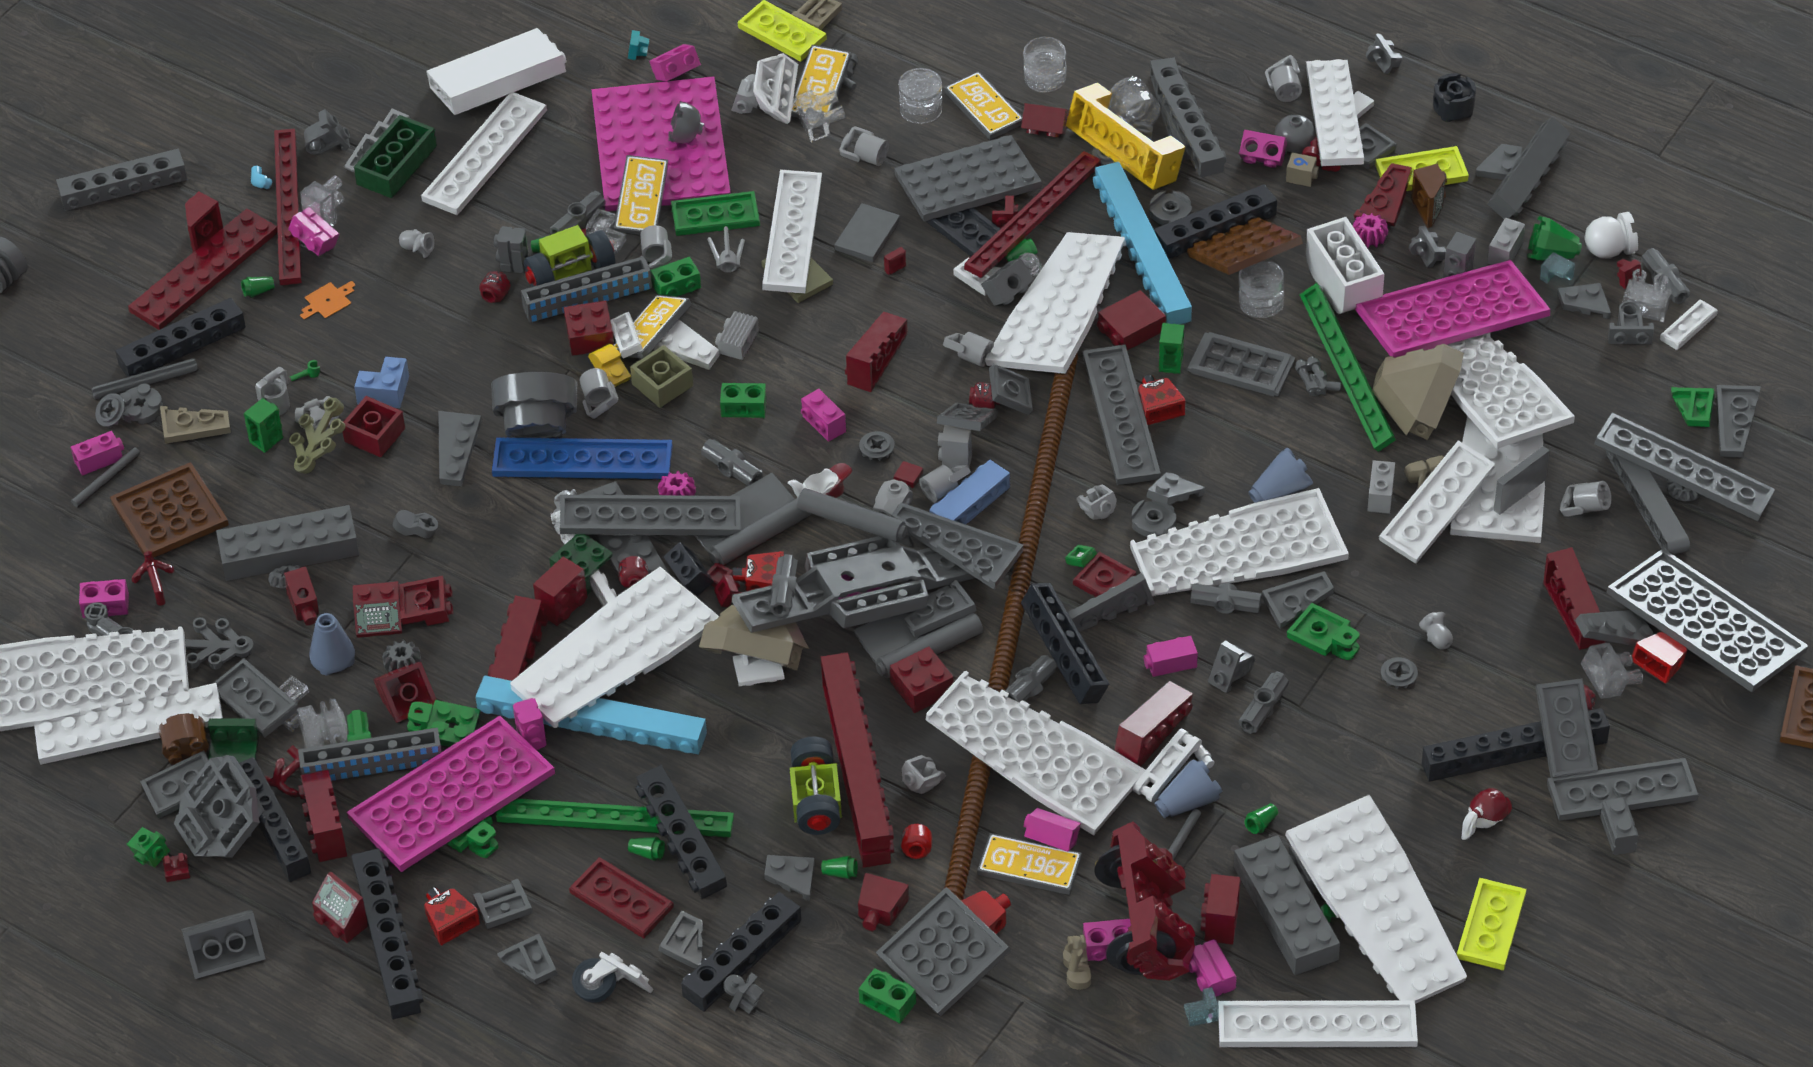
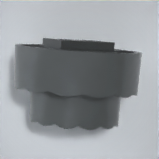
M523 372L501 376L491 383L493 413L495 416H501L504 419L506 436H511L512 438H559L562 434L566 433V418L577 412V381L570 376L551 372Z

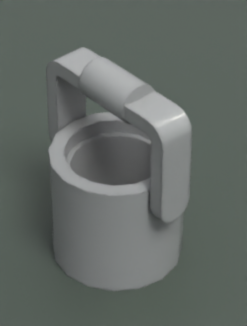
M1292 55L1281 59L1265 71L1270 88H1274L1277 99L1283 102L1293 101L1302 93V87L1297 75L1300 70L1297 60Z
M855 126L851 128L850 132L846 134L841 142L840 155L857 162L863 160L880 166L887 156L889 142L874 136V133ZM857 133L860 137L856 142L854 153L846 151Z
M657 225L644 228L640 234L642 249L640 257L644 256L647 264L652 262L648 265L649 269L652 270L663 266L672 259L671 243L668 240L665 228Z
M967 332L965 335L955 333L946 336L943 346L957 351L959 358L984 367L986 366L985 358L994 347V342L972 332Z
M277 367L257 382L255 386L258 401L263 398L270 403H274L279 408V416L286 413L290 407L287 391L289 382L286 370L282 367Z
M598 368L589 369L581 375L579 380L585 397L583 405L586 414L595 419L616 404L618 396L613 383L609 381L604 370Z
M941 465L920 478V486L925 496L931 502L936 503L944 498L949 491L958 487L957 481L971 473L968 465H957L950 469L946 465Z
M1604 481L1568 486L1560 504V511L1564 516H1572L1609 509L1611 505V492L1608 484ZM1573 495L1575 507L1569 508Z

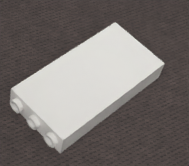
M536 28L426 72L432 91L456 115L566 72L565 63L567 61L564 53L557 49L555 43H551L547 35Z

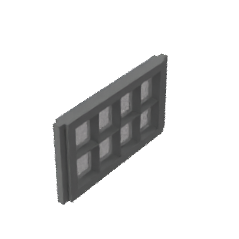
M1205 332L1187 371L1191 372V374L1274 397L1279 396L1296 357L1288 353L1223 335Z

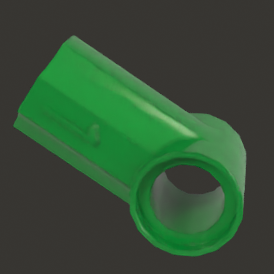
M354 710L347 715L348 742L372 738L366 712Z

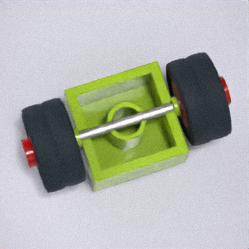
M576 225L539 239L540 253L525 258L524 267L528 283L535 287L592 271L591 263L595 269L615 264L616 260L614 247L603 230H598L585 236L579 226Z
M821 737L802 738L793 744L790 752L792 763L790 780L794 821L798 822V826L803 832L812 835H822L835 830L840 823V818H842L837 763L833 764V749L828 740Z

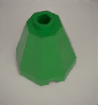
M1538 217L1537 220L1541 222L1540 224L1535 223L1528 244V249L1532 250V254L1528 253L1527 257L1536 260L1574 259L1575 255L1580 254L1582 243L1579 242L1578 236L1550 218Z

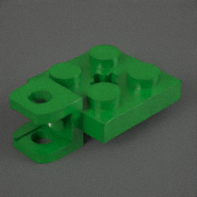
M1313 603L1307 607L1287 631L1288 639L1324 656L1332 650V654L1345 660H1352L1360 650V646L1356 642L1360 638V634L1357 630L1350 627V621ZM1323 628V631H1320V632H1317V631L1314 630V629ZM1345 648L1352 649L1350 652L1344 651Z
M435 700L434 705L413 702L408 713L409 722L407 730L412 732L438 728L440 745L451 747L475 732L480 717V709ZM416 710H421L423 713H414V712H415ZM413 723L421 724V726H415ZM448 723H456L457 725H455L453 728H449Z
M486 817L446 844L460 853L469 846V850L483 858L489 857L498 848V842L493 838L496 836V832L491 826L493 824L492 817ZM490 845L488 849H482V846Z

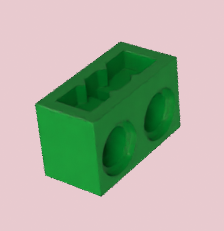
M690 257L650 270L652 286L658 295L677 297L701 288L700 272Z
M1163 323L1159 344V372L1181 374L1184 354V325Z
M722 383L720 398L721 417L765 418L766 384Z
M262 398L244 412L249 443L265 453L284 437L279 408L274 403H270Z
M874 968L859 987V1003L901 1023L916 1004V989L906 982L893 978L889 973L881 972Z

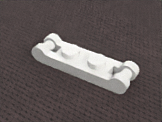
M1181 728L1136 781L1133 791L1139 795H1145L1148 801L1154 803L1158 799L1160 792L1193 752L1199 749L1202 740L1196 736H1189L1188 732ZM1149 782L1154 784L1151 788L1147 786Z

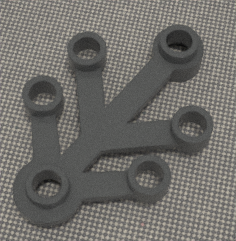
M196 618L193 621L194 631L203 635L207 640L185 639L186 649H204L198 654H188L186 656L187 666L192 669L197 668L201 662L208 658L210 668L219 669L223 663L234 656L241 658L249 656L254 647L253 641L247 636H238L230 628L229 621L225 618H220L215 623L216 630L230 640L222 641L207 627V622L204 618ZM220 650H226V651H225L224 653H222L221 655H220V654H215L216 652H218V651H220Z

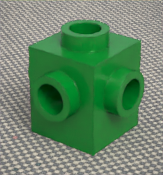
M143 827L127 843V846L134 854V858L140 864L145 865L147 863L154 868L170 852V849L165 844L166 839L162 834L157 831L153 833Z

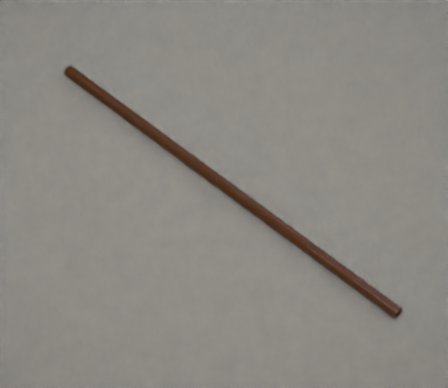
M1077 353L1066 373H1055L1023 526L1018 542L1024 545L1023 552L1013 565L988 687L999 693L1001 690L1005 691L1008 688L1024 614V607L1021 601L1030 587L1078 360ZM975 755L972 757L952 856L944 889L947 887L960 900L964 899L991 767Z

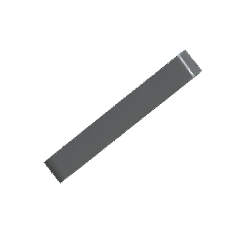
M1605 450L1610 462L1661 549H1665L1672 555L1690 551L1689 538L1650 471Z

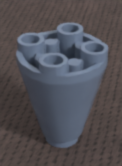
M1287 447L1277 455L1248 493L1253 502L1257 503L1305 490L1313 484V481L1305 473L1307 470L1305 463L1301 459L1296 460L1292 451Z
M329 613L321 614L317 618L309 652L311 664L317 670H320V673L323 675H331L332 673L342 671L352 666L355 662L353 643L338 620Z
M1194 759L1190 761L1161 793L1158 801L1154 803L1164 818L1176 816L1220 799L1219 794L1223 791L1216 780L1211 781L1207 775L1210 771L1202 760L1200 762Z

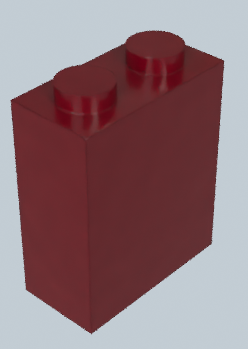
M1140 290L1099 311L1097 326L1101 333H1105L1110 338L1114 346L1126 345V349L1129 350L1160 334L1162 324L1166 323V315Z

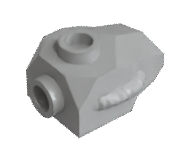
M754 74L742 79L731 111L742 114L750 113L753 107L757 108L758 102L753 92Z
M886 481L875 498L873 511L884 512L891 516L900 503L910 505L913 500V493L907 484L902 481Z
M1103 484L1087 490V497L1083 495L1077 497L1080 508L1093 520L1107 518L1114 512L1117 500L1114 492Z
M923 755L905 761L902 767V781L911 791L920 794L933 789L934 786L938 785L946 777L943 771L936 769L930 757Z

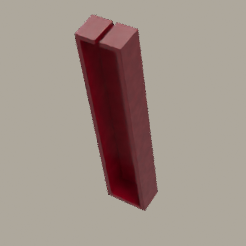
M848 652L822 656V687L862 866L866 868L890 864L891 854L894 853L893 828L888 822L890 820L888 807L884 805V789L878 784L881 783L880 771L875 766L877 765L876 754L871 748L873 746L871 733L867 731L868 719L867 715L863 713L864 702L863 698L859 695V680L855 678V662L850 661Z

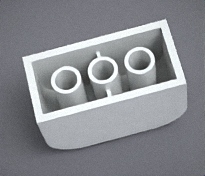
M1347 217L1307 229L1306 259L1309 270L1316 283L1322 287L1327 300L1337 313L1341 314L1354 310L1358 303L1383 296L1384 273Z

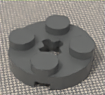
M1166 191L1160 192L1150 202V218L1160 225L1168 224L1192 214L1190 198L1179 191H1173V194H1166Z
M140 384L138 387L131 388L125 393L120 394L126 401L124 406L127 410L122 414L126 422L138 421V424H146L155 420L160 415V406H163L162 398L158 391L150 388V385Z
M1143 500L1138 502L1132 510V528L1145 537L1154 533L1156 537L1167 534L1168 529L1176 526V514L1172 504L1165 505L1155 500L1148 502ZM1155 516L1158 517L1157 520H1151V519L1149 518V517L1153 518V517H1155Z

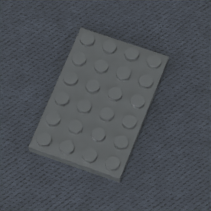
M1012 135L894 168L896 178L923 221L1005 199V196H1015L1042 188L1041 179Z

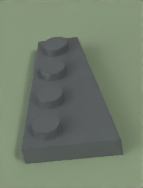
M1716 386L1720 457H1743L1761 386Z
M438 411L440 484L462 487L482 423L481 415Z
M1140 573L1130 577L1122 584L1110 588L1098 597L1088 600L1085 604L1069 610L1068 614L1078 631H1082L1097 625L1098 620L1105 619L1109 621L1117 618V614L1127 610L1128 613L1136 611L1139 605L1146 603L1147 606L1155 604L1145 577Z
M1631 610L1580 614L1575 620L1585 638L1635 646L1637 642L1653 635V631L1646 620Z

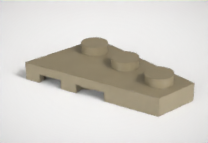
M160 406L165 444L231 433L228 411L201 409L199 412L188 411L187 408L179 407V410H169L167 406Z

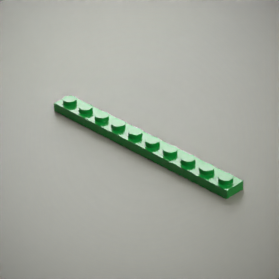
M1316 283L1302 292L1300 297L1374 449L1379 452L1396 441V438L1322 287Z
M515 799L497 810L496 815L497 822L659 833L656 824H658L656 818L649 816L646 807ZM688 810L701 835L731 837L734 821L733 813ZM667 812L664 814V816H671L674 813ZM680 830L675 832L674 834H683L684 831Z

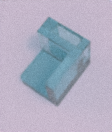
M1553 252L1541 266L1540 280L1548 283L1554 275L1571 280L1574 277L1575 263Z
M1212 987L1203 989L1201 1001L1184 1004V1011L1189 1026L1218 1021L1219 1006Z

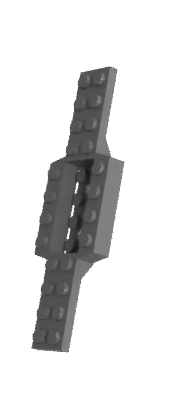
M877 536L807 553L805 561L806 573L796 579L794 598L792 597L790 612L783 617H777L770 612L772 586L734 594L732 603L751 633L829 614L843 628L925 609L928 599L927 590L949 585L955 580L961 582L976 577L931 548L917 551L901 546L898 542ZM887 564L890 567H894V570L887 571L882 566ZM846 574L854 579L846 581L841 576ZM896 582H901V583H903V584H899V585L887 587L889 584H892V583H896ZM876 587H881V588H883V589H879V590L867 592L868 589H872V588H876ZM855 592H861V593H862V594H858V595L846 597L848 594H851V593H855Z

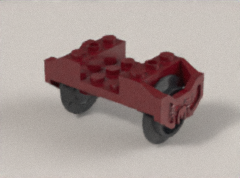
M1136 823L1126 824L1113 831L1111 849L1102 854L1094 866L1095 876L1100 882L1110 887L1126 889L1131 926L1128 927V932L1116 937L1108 945L1106 958L1113 967L1126 973L1144 975L1147 979L1170 981L1190 972L1189 964L1195 949V931L1193 927L1184 922L1177 913H1173L1171 907L1173 905L1171 896L1186 889V873L1183 867L1173 860L1172 854L1167 849L1158 848L1156 844H1152L1140 833V827Z

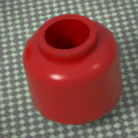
M922 824L907 826L903 830L901 839L903 853L913 859L926 857L932 848V833L930 829Z

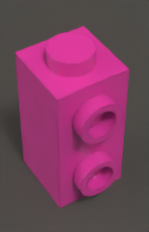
M109 431L71 446L74 462L83 476L116 463L123 457L121 451L124 450V446L120 437L116 438L113 432Z
M1187 636L1147 645V654L1143 656L1146 669L1150 668L1152 676L1155 677L1196 668L1198 653L1192 637Z
M1037 808L1025 818L1024 827L1026 831L1024 836L1068 852L1076 845L1081 823Z

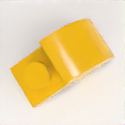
M608 344L589 354L588 357L594 367L604 370L614 387L630 380L631 375L620 359L621 354L612 344Z

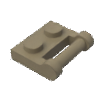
M808 0L797 11H793L791 15L822 30L842 10V3L836 0Z

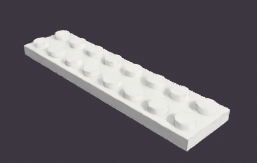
M1348 60L1306 61L1321 166L1364 164V154Z
M510 93L421 195L422 201L458 215L547 111L546 105L517 93Z
M780 170L762 290L793 293L806 292L822 173Z
M213 683L189 689L188 692L180 691L174 695L158 696L155 699L143 702L135 701L125 706H113L98 712L90 711L85 715L76 717L68 716L58 721L34 724L40 765L160 738L159 725L161 723L163 725L166 724L167 718L177 714L190 713L194 714V718L197 719L199 715L204 719L207 728L209 718H223L217 684Z
M1415 1000L1218 1001L1219 1047H1417L1418 1043Z

